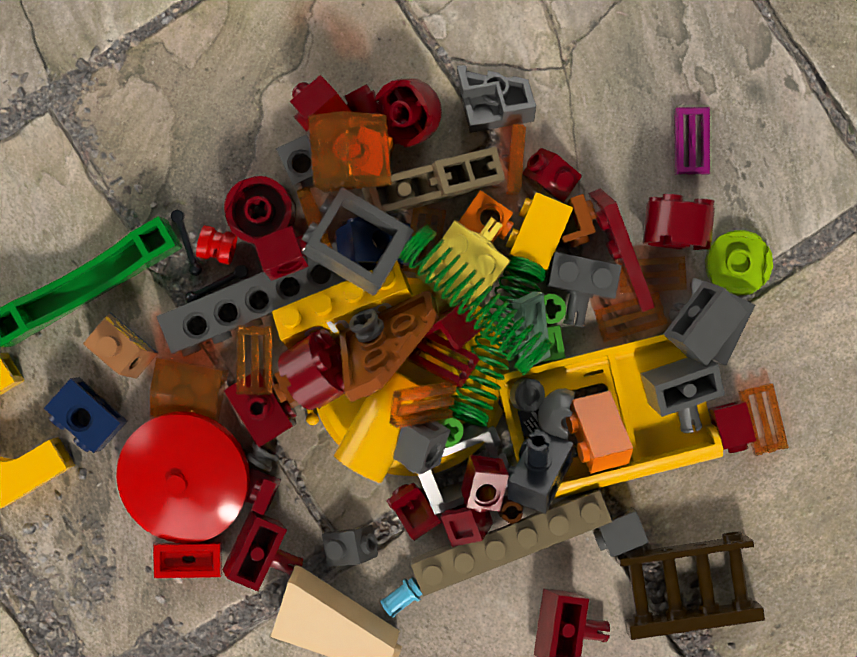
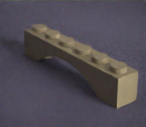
M597 488L563 498L550 505L546 514L538 511L520 519L516 523H510L492 530L485 535L483 541L454 547L449 544L411 558V567L424 597L609 524L612 520L601 492Z

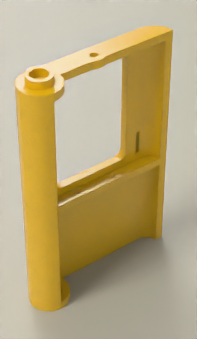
M664 334L534 366L525 375H522L520 370L502 374L505 376L504 380L496 379V383L501 386L498 392L516 465L520 459L519 451L524 442V436L518 411L510 400V390L518 379L526 377L539 381L544 387L545 397L556 389L566 388L572 391L601 383L612 394L633 446L629 464L590 474L586 462L582 463L579 456L573 457V462L554 499L723 457V447L717 428L711 424L706 402L697 405L702 428L696 431L695 425H692L693 433L681 432L678 412L661 417L647 403L641 373L687 358Z

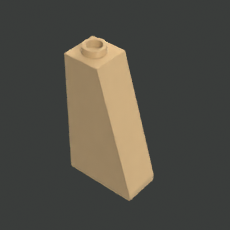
M295 565L271 634L272 638L328 657H399L402 646L397 644L400 632L398 629L303 567Z

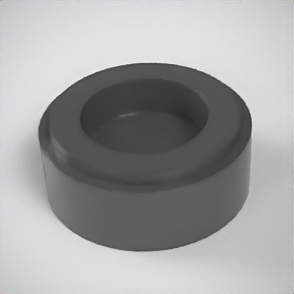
M531 378L518 379L510 390L512 405L524 412L538 410L545 398V390L542 384Z

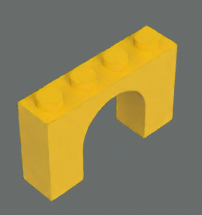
M0 353V395L25 381L8 353ZM59 437L44 442L19 458L13 459L0 456V509L9 506L75 466Z

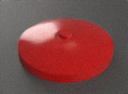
M169 412L150 419L128 438L121 450L117 463V487L121 500L130 516L150 534L174 543H197L219 535L238 517L249 494V465L237 439L217 421L194 412Z

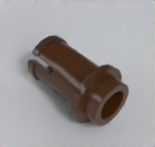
M507 495L503 497L498 514L506 522L516 523L522 518L524 507L519 503L509 500ZM509 506L517 507L516 511L512 514L505 512Z

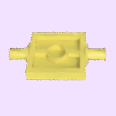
M493 217L490 218L481 233L470 231L458 221H454L442 238L444 243L433 253L421 270L423 272L429 268L449 247H452V251L437 266L430 276V280L450 264L457 255H460V258L442 278L437 286L438 288L468 262V266L453 282L445 295L456 288L474 270H477V273L462 289L454 302L467 293L480 279L485 278V281L467 301L466 306L471 304L489 286L495 284L511 261L500 253L491 242L503 226L500 222H496L497 220ZM429 272L422 276H417L416 274V277H418L425 283L426 276ZM437 279L432 283L427 284L431 287L432 290ZM445 287L439 291H433L436 294L434 298L438 315L446 303H450L454 295L452 294L450 297L442 299L441 295Z

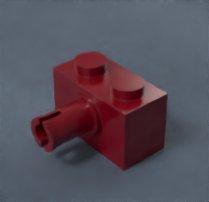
M319 75L310 84L302 82L294 87L292 91L293 98L290 100V103L298 113L293 117L306 132L310 129L313 130L309 136L321 150L327 146L336 157L345 149L349 139L355 140L359 127L363 126L322 75Z
M262 368L255 370L223 390L258 447H261L296 425L293 418L297 416L294 408L290 407L287 400L282 403L280 402L272 386L277 383L275 377L270 371L265 373Z
M250 510L222 570L228 580L258 592L270 567L291 575L295 565L302 567L304 559L278 549L287 531L280 521Z
M543 588L534 655L536 657H581L583 639L607 642L610 635L603 634L602 631L610 632V624L608 621L587 619L589 598L575 592Z

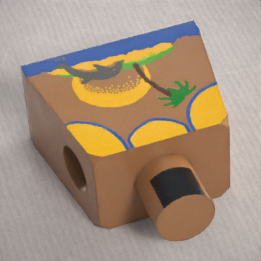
M109 313L83 343L117 374L136 379L159 354L112 313ZM136 358H138L137 361H136L133 365H131V363H132Z

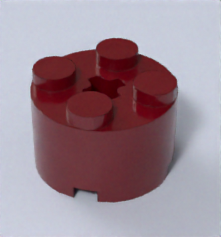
M254 176L237 182L230 189L224 202V213L230 230L241 240L255 245L253 240L290 226L293 227L296 218V206L290 193L277 181L266 176ZM265 203L264 209L268 211L265 217L260 216L256 220L257 214L254 212V208L256 206L262 207Z
M677 194L649 197L646 205L643 244L648 243L649 246L679 250L690 248V245H693V250H710L715 213L714 200L696 198L694 202L683 201V196Z
M321 328L313 332L279 356V373L281 377L286 375L291 384L286 388L295 401L308 410L320 409L345 394L341 348L326 329Z

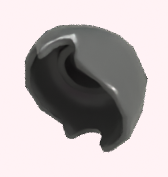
M566 388L556 389L544 398L537 415L541 431L565 440L567 439L569 432L566 417L572 416L569 408L575 396L573 391Z

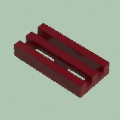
M434 333L426 337L424 336L406 358L411 363L462 388L480 361L476 354L464 348L455 350L448 340ZM429 342L468 363L466 365L426 344ZM424 352L461 371V374L458 376L419 356V354Z

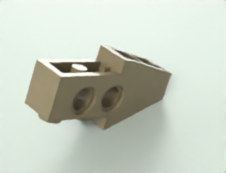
M492 147L438 160L430 165L367 181L362 187L365 201L386 214L392 215L420 206L436 204L499 184L505 180L497 149Z

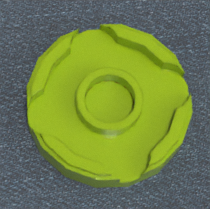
M746 230L729 231L717 237L711 244V249L707 251L705 258L706 274L712 284L724 287L731 294L736 296L750 295L759 290L769 280L773 269L772 252L769 246L756 233Z

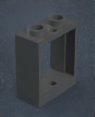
M341 187L336 197L329 193L319 211L325 215L319 225L312 222L303 236L302 240L307 242V245L302 253L374 296L383 285L414 230L344 187ZM340 206L392 236L372 272L320 242Z
M467 422L463 423L464 432L461 440L456 445L445 447L442 457L484 442L489 456L503 459L507 472L510 468L505 453L498 455L495 448L501 445L495 426L488 428L487 425L483 427ZM432 469L418 475L434 515L465 504L461 492L463 481L440 489ZM484 484V485L480 486L479 488H484V487L488 486L489 484Z

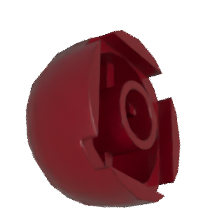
M397 79L383 85L377 93L375 102L378 101V112H374V119L379 132L392 138L394 144L398 143L404 147L417 145L432 137L438 129L442 117V106L437 93L427 83L419 79Z

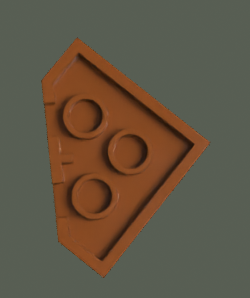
M430 289L377 313L378 318L384 323V329L378 337L369 342H359L350 327L339 331L344 392L351 402L362 397H368L383 388L431 329L433 324L439 319L436 300Z

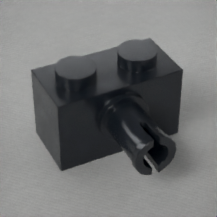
M536 429L534 433L529 435L530 439L524 440L519 451L520 459L517 465H511L508 470V499L546 514L573 462L574 443Z

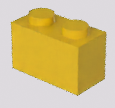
M537 192L532 199L526 197L518 215L524 218L519 230L512 229L506 243V247L511 248L508 256L526 258L539 264L546 271L573 207Z

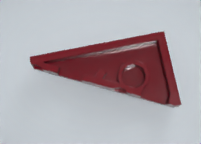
M601 188L588 193L596 211L595 217L609 239L606 242L609 254L613 261L618 259L619 264L622 265V270L640 310L645 312L654 308L655 305L616 201Z

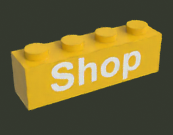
M396 261L383 285L374 296L346 280L273 310L272 314L280 340L289 349L321 328L326 329L333 339L339 337V331L348 328L350 320L360 311L374 309L377 313L382 312L413 297V293L406 275L398 261Z

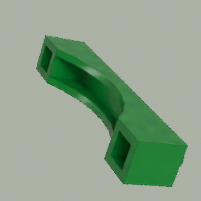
M160 216L152 219L74 271L0 307V347H13L182 249L183 247L167 219Z

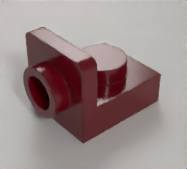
M256 468L249 469L250 488L246 502L253 504L252 511L264 515L270 508L281 479Z

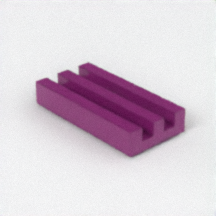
M710 107L675 108V175L710 174ZM683 115H688V167H684ZM696 115H701V167H696Z

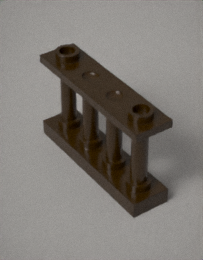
M736 531L722 534V539L643 550V547L639 546L615 556L620 567L629 566L636 612L633 614V619L625 620L626 631L630 639L636 640L765 621L763 606L756 600L752 601V598L748 597L741 551L744 548L754 547V541L746 535L743 536L742 532ZM728 551L735 599L732 600V604L719 606V603L715 602L708 554ZM695 556L702 604L699 605V609L686 611V608L682 607L675 559ZM662 561L669 609H666V614L653 615L652 612H649L642 563Z

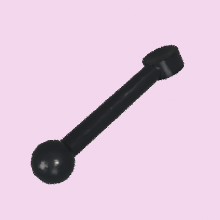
M174 210L171 213V219L177 223L190 262L189 272L193 276H198L202 271V267L196 262L183 223L185 215L181 210Z
M238 265L235 267L234 272L196 292L189 291L185 295L186 302L195 301L204 294L237 277H246L248 274L247 267Z

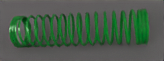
M429 225L421 228L406 243L398 258H401L404 263L410 261V269L420 265L417 276H422L429 272L425 279L426 284L432 283L437 279L433 291H439L445 287L441 295L442 299H446L454 294L449 303L450 307L456 306L464 300L458 308V314L465 313L473 306L466 317V322L472 321L481 314L474 325V330L480 329L490 321L482 333L483 338L499 328L491 339L490 345L498 343L510 333L499 347V353L504 352L519 339L506 357L507 361L513 359L528 346L515 364V368L520 370L522 375H525L553 346L551 340L545 338L524 359L542 335V332H538L515 352L533 329L534 324H530L506 345L525 321L526 316H522L497 338L516 314L517 309L512 310L496 326L488 331L508 306L509 301L502 304L493 314L479 324L500 298L501 293H498L471 317L493 286H489L479 297L462 310L470 297L485 281V278L480 279L467 293L454 302L462 289L477 273V270H474L456 288L445 295L453 282L468 266V262L437 288L445 274L460 258V255H457L440 273L429 280L437 266L452 251V247H449L429 268L421 272L429 258L444 243V239H442L424 258L412 265L421 250L436 235V232Z
M518 256L507 257L511 261L505 270L514 276H507L504 270L502 272L504 276L498 279L500 286L494 289L495 294H498V289H504L517 298L523 296L511 290L525 295L529 294V292L516 287L504 286L501 283L502 279H507L525 290L539 292L540 288L534 283L544 281L547 274L545 269L526 258ZM514 280L521 281V282H524V283H526V284H529V285L533 286V287L536 288V289L529 288V287H526V286H524V285H521V284L515 282ZM500 296L499 298L504 302L517 300L508 296ZM494 304L491 308L498 309L500 305ZM506 307L502 313L508 315L509 312L507 311L511 312L513 309ZM490 311L487 312L488 316H484L483 321L492 314ZM499 316L496 321L500 322L505 317ZM481 330V335L474 338L477 345L470 348L472 353L491 366L508 370L509 367L506 364L478 355L474 351V348H482L492 355L505 360L508 356L506 352L498 354L496 353L498 349L482 345L478 341V338H483ZM487 336L484 338L491 341L493 336ZM511 345L508 350H512L515 345ZM477 365L475 367L476 370L498 380L505 379V376L494 370ZM471 374L468 377L486 387L495 390L501 389V386L487 379ZM466 383L462 386V388L469 389L485 398L497 399V396L485 390L469 386ZM455 386L454 389L458 395L451 396V401H449L448 408H446L447 412L467 423L486 426L490 417L485 412L471 405L454 401V398L465 399L487 410H492L493 406L463 395L458 391L460 387Z

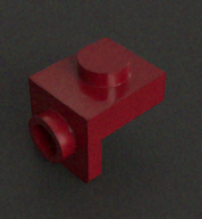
M540 148L529 158L527 166L522 172L524 177L536 182L562 203H564L582 177L578 171L558 154Z
M414 482L398 487L392 493V497L386 500L414 541L442 523L438 515H434L430 502L423 491Z

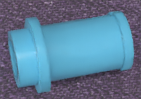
M414 577L409 580L406 578L402 580L403 585L386 598L380 600L384 610L392 618L414 600L417 602L421 600L420 596L422 593Z

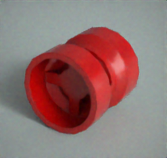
M204 225L198 238L196 257L203 259L217 258L219 263L230 265L236 251L238 237L233 232L226 231L221 233L217 232L215 227Z

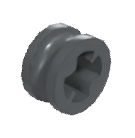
M365 309L357 313L350 320L349 327L355 333V337L359 342H369L382 333L384 323L378 318V314L374 309Z
M256 442L252 444L253 451L251 453L248 452L246 458L258 467L270 472L273 468L271 463L277 461L279 456L264 445L258 447Z

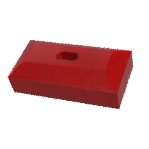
M222 542L155 543L153 545L154 578L221 577ZM184 556H193L195 561H185Z

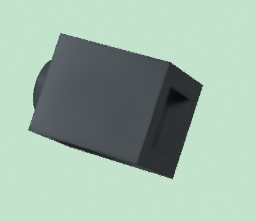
M307 134L276 148L295 188L302 186L303 190H307L321 183L320 177L326 174ZM303 156L310 158V169L305 173H297L294 169L295 161Z
M425 414L402 423L393 459L403 464L407 470L418 475L431 470L441 463L450 429Z
M632 507L610 515L612 522L599 527L598 531L593 532L600 551L606 549L611 558L649 543L637 511Z

